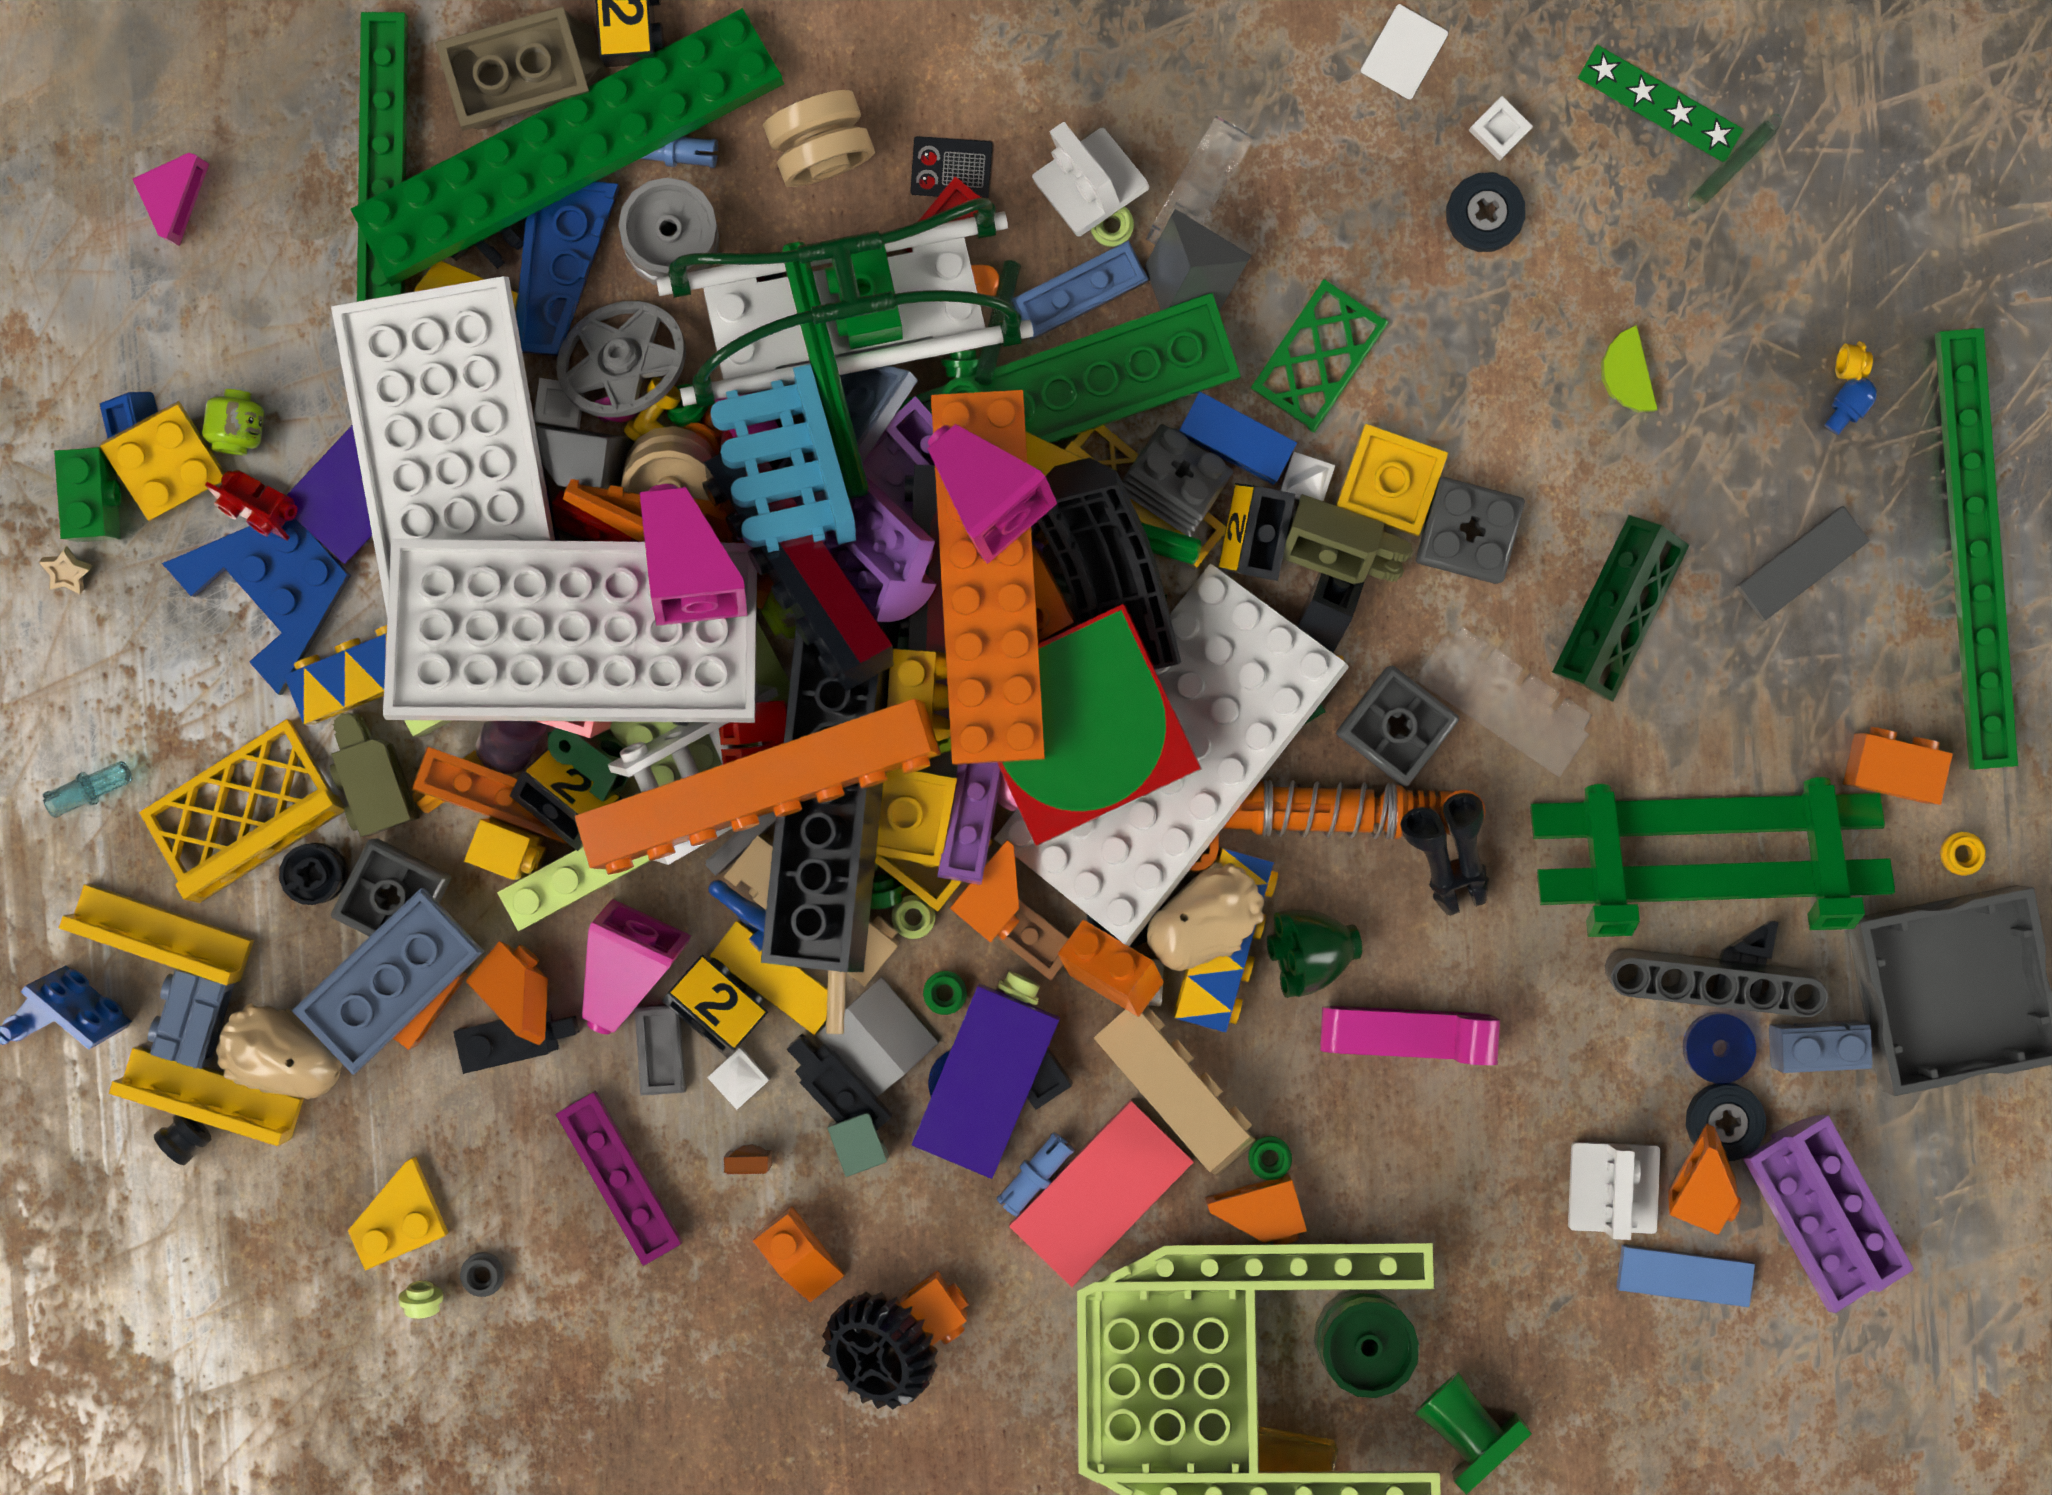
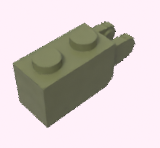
M1301 494L1289 524L1283 560L1352 584L1364 582L1367 574L1382 580L1386 579L1387 581L1397 582L1405 571L1401 562H1406L1408 558H1411L1414 550H1412L1408 540L1406 541L1403 538L1400 539L1398 536L1384 532L1385 523Z
M340 713L341 715L334 719V724H332L334 726L333 730L336 731L334 735L340 751L331 753L334 764L330 765V772L336 787L339 790L344 789L349 804L344 807L351 829L353 831L358 830L360 837L371 836L419 819L394 744L383 739H372L369 728L365 725L366 721L363 720L364 717H361L360 714Z

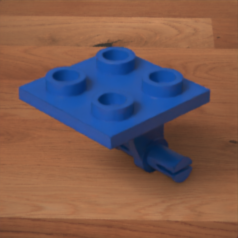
M65 965L25 985L21 993L27 999L18 1011L6 1018L2 1026H0V1044L4 1045L9 1043V1041H20L55 1021L90 1050L126 1029L132 1021L123 1014V1010L118 1003L110 998L103 997L89 985L88 979L82 973Z

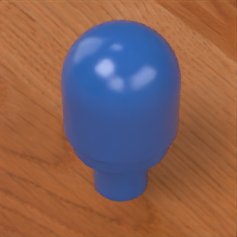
M1864 377L1860 380L1856 378L1848 380L1833 398L1834 402L1831 406L1835 412L1825 423V427L1839 435L1849 421L1857 423L1859 419H1863L1877 398V390L1873 382Z

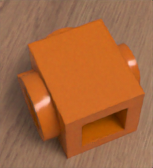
M938 1270L902 1295L900 1302L902 1308L906 1309L912 1306L911 1315L916 1320L925 1319L922 1329L925 1332L934 1334L930 1345L933 1346L940 1340L944 1345L948 1344L964 1332L965 1328L962 1324L967 1321L968 1312L965 1307L969 1305V1302L955 1283L948 1286Z

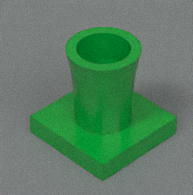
M1459 1372L1446 1380L1414 1412L1417 1417L1432 1427L1464 1458V1461L1452 1471L1454 1482L1466 1495L1532 1435L1529 1426L1517 1413L1512 1415L1500 1427L1471 1392Z

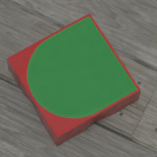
M1124 604L1038 644L1045 759L997 762L1036 846L1089 823L1101 815L1137 798L1151 794L1202 770Z

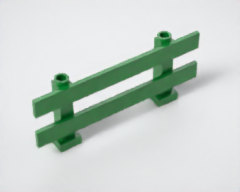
M1814 777L1803 782L1804 792L1800 796L1615 801L1614 791H1611L1610 785L1593 784L1585 788L1584 802L1530 805L1533 839L1587 838L1591 868L1538 869L1537 882L1540 905L1595 904L1586 919L1588 937L1632 936L1640 922L1638 904H1627L1632 902L1816 897V902L1807 913L1809 930L1854 929L1865 915L1863 897L1851 896L1892 895L1895 893L1890 858L1845 860L1841 830L1883 829L1885 827L1880 793L1836 794L1835 787L1831 785L1829 778ZM1807 831L1811 861L1623 867L1619 837Z

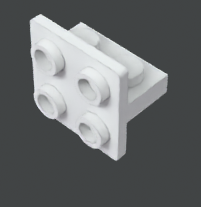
M1065 122L1049 131L1056 146V149L1051 152L1054 160L1032 175L1035 184L1076 236H1082L1149 190L1147 180L1104 128H1099L1082 141H1079Z
M1573 1142L1571 1145L1568 1227L1574 1231L1605 1232L1612 1239L1631 1240V1233H1656L1660 1148L1656 1145Z

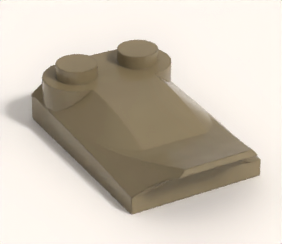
M563 6L435 42L462 131L471 128L477 130L487 129L499 120L588 93L589 86L597 83L607 75L604 63L599 56V47L592 25L577 20Z

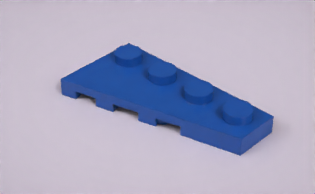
M594 182L526 217L516 312L522 353L558 356L561 345L569 331L620 190L619 184Z

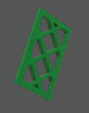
M1323 279L1250 389L1308 427L1309 431L1315 433L1389 321L1386 318H1381ZM1326 292L1338 300L1341 315L1316 320L1314 308ZM1347 307H1348L1349 309H1351L1352 311H1354V312L1348 313V312H1347ZM1364 318L1376 326L1365 343L1354 345L1349 320ZM1342 322L1347 347L1322 351L1318 326ZM1310 328L1315 353L1290 358L1289 345L1299 330ZM1348 354L1350 365L1338 382L1328 383L1324 358ZM1317 360L1321 385L1296 389L1292 365ZM1285 366L1290 391L1275 394L1263 386L1274 368ZM1323 392L1325 403L1315 418L1312 419L1301 411L1298 396ZM1291 398L1292 405L1284 399Z

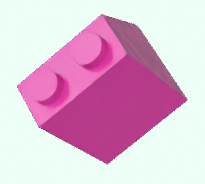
M660 484L651 487L649 491L640 492L650 595L656 626L748 616L744 579L686 487L677 488L673 484Z

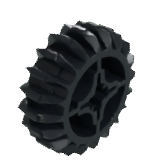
M866 1291L857 1297L853 1296L851 1299H847L830 1316V1320L827 1322L828 1326L822 1334L826 1341L822 1351L830 1356L826 1366L835 1369L838 1373L835 1381H844L848 1386V1394L852 1392L858 1393L862 1404L872 1400L877 1409L887 1405L893 1410L897 1406L913 1402L930 1385V1380L938 1366L934 1361L938 1350L930 1345L934 1334L925 1332L922 1329L925 1319L916 1320L911 1315L912 1306L906 1309L902 1308L898 1297L887 1301L882 1291L873 1296Z

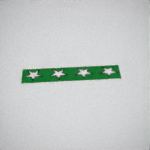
M1598 44L1578 76L1579 80L1723 163L1726 162L1744 130Z

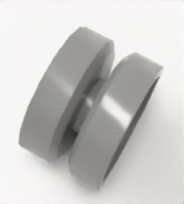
M668 177L648 181L634 190L622 206L618 227L627 260L640 277L657 286L656 278L669 276V266L679 256L693 253H718L720 239L713 206L701 190L687 181ZM672 230H677L676 233L672 236H664L670 235ZM713 264L686 266L687 272L708 269Z

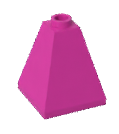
M955 424L951 428L949 425L942 426L929 438V447L927 449L968 535L981 558L987 564L1057 505L1050 485L1040 470Z
M612 899L591 922L588 929L582 1018L587 1020V1026L601 1034L608 1035L611 1032L614 1033L670 968L688 944L691 935Z

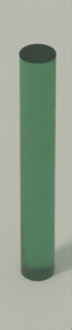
M1012 260L1004 261L999 287L995 296L1012 304L1021 268L1018 262ZM992 308L988 327L998 326V321L1004 320L1005 314ZM1002 343L982 348L975 376L977 383L982 385L992 384Z

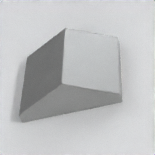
M883 977L878 979L845 1008L844 1034H826V1026L816 1034L823 1044L831 1051L834 1050L876 1097L904 1076L939 1043Z

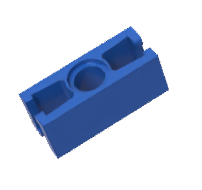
M1200 391L1179 429L1193 444L1218 455L1223 460L1271 485L1278 481L1297 445V442Z

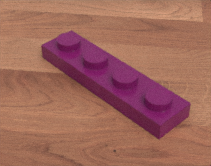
M596 1090L555 1114L641 1264L645 1266L681 1245L683 1242L682 1238Z

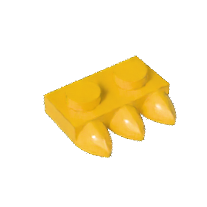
M893 649L894 665L890 667L887 708L914 698L925 702L936 740L941 741L949 738L950 720L941 715L934 714V711L949 708L948 687L936 683V680L947 678L946 654L935 651Z

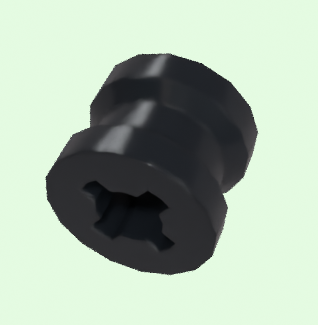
M178 1115L173 1116V1123L169 1127H162L154 1134V1140L159 1148L171 1160L183 1166L193 1158V1151L197 1147L203 1148L212 1140L209 1131L201 1122Z

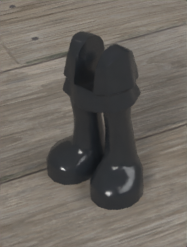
M1470 793L1455 794L1448 798L1443 805L1445 821L1454 840L1458 859L1450 861L1444 824L1434 810L1425 807L1412 809L1402 817L1400 823L1406 841L1423 851L1426 855L1431 872L1429 885L1434 891L1433 899L1446 915L1450 916L1460 913L1457 895L1454 891L1456 889L1466 886L1476 907L1485 904L1487 901L1489 878L1486 876V866L1481 864L1477 845V835L1484 821V809L1479 797Z

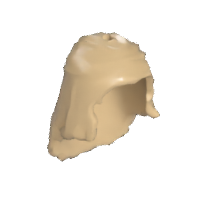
M1219 862L1213 863L1210 868H1206L1194 877L1161 910L1154 914L1148 922V946L1162 964L1176 971L1192 969L1200 964L1208 963L1218 956H1231L1235 951L1241 950L1243 939L1253 932L1256 924L1263 921L1262 908L1264 898L1258 893V887L1254 880L1246 875L1243 868L1235 867L1232 863H1228L1224 867Z
M252 1003L246 1005L243 1011L230 1015L229 1022L220 1033V1042L216 1049L219 1058L218 1065L225 1069L224 1077L226 1079L233 1080L235 1084L245 1085L250 1089H259L261 1092L288 1095L307 1100L326 1094L336 1084L342 1067V1063L289 1009L277 1011L273 1007H256Z

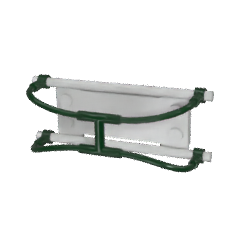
M976 198L927 219L883 233L872 231L870 233L799 245L796 250L770 253H693L679 256L670 264L669 276L656 278L659 296L673 294V298L691 295V290L703 288L717 350L694 376L693 386L680 388L683 406L697 404V408L711 406L715 404V400L727 398L726 392L737 390L738 395L768 390L772 389V381L781 379L784 386L795 384L793 368L810 364L800 326L810 322H814V324L826 323L839 375L1002 343L1003 347L1021 344V339L1033 337L1031 320L1022 321L1021 315L1010 303L993 296L977 293L964 237L976 235L978 239L995 236L998 230L1007 229L1008 223L1005 212L995 213L996 207L989 199ZM973 212V217L951 221L965 214ZM883 244H885L886 252L912 247V253L887 257L895 294L889 291L860 297L851 254L881 249ZM831 258H833L842 301H840L838 293L830 295L825 270L813 272L821 305L812 306L810 311L797 313L788 277L758 283L756 277L786 272L784 263L800 261L801 264L810 262L811 267L832 263ZM701 264L723 265L692 272H687L686 267L690 265ZM896 305H898L902 323V340L850 350L848 337L838 336L836 320L895 309ZM980 305L1001 311L1005 314L1004 320L998 321V326L985 328ZM720 364L723 380L711 382L710 374Z

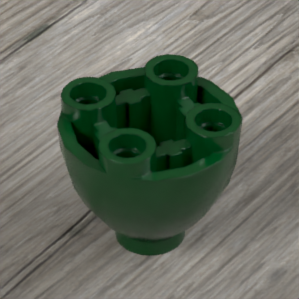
M1292 909L1274 914L1275 934L1267 936V950L1272 961L1278 960L1281 971L1280 986L1286 998L1313 994L1325 988L1343 973L1351 960L1360 959L1362 956L1361 936L1354 924L1345 926L1326 914L1312 910Z

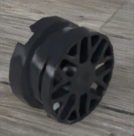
M326 843L303 844L293 848L284 856L279 867V881L283 891L291 900L302 905H316L334 899L342 892L348 880V866L344 856L336 848Z

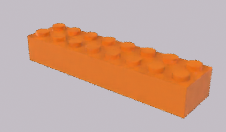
M1023 390L931 395L933 433L942 426L949 425L951 428L957 424L1027 463ZM935 466L952 765L1044 760L1031 527L987 564L981 558L968 535Z

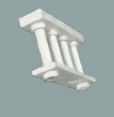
M756 682L755 702L769 701L779 695L776 687L761 685ZM690 722L688 726L679 725L646 744L638 742L624 748L619 753L621 757L609 763L608 767L611 773L626 777L634 775L641 792H645L659 787L650 765L670 754L673 756L682 779L699 773L687 745L707 734L710 735L723 765L721 749L734 748V746L720 744L719 728L729 722ZM732 826L716 831L717 837L732 829ZM690 841L675 845L676 853L654 861L669 865L704 844L691 846Z

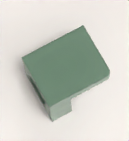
M863 1113L839 1123L836 1121L829 1123L827 1129L845 1177L888 1161L889 1154L884 1140L879 1139L869 1113Z

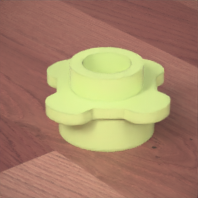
M1012 971L1008 972L1004 981H999L997 987L1003 990L1004 994L1025 1003L1029 1002L1037 1005L1039 998L1036 995L1040 988L1038 983Z

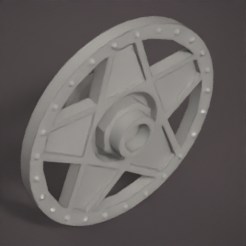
M622 301L603 306L580 320L564 339L557 358L559 384L567 398L576 407L591 415L613 418L638 413L657 403L677 382L686 358L685 339L674 318L656 305L641 301ZM635 313L619 329L601 322L616 315ZM660 321L672 333L675 350L653 343ZM581 339L589 355L568 371L570 356L577 342ZM666 375L654 389L638 399L641 384L645 378ZM605 387L612 405L590 402L579 394Z

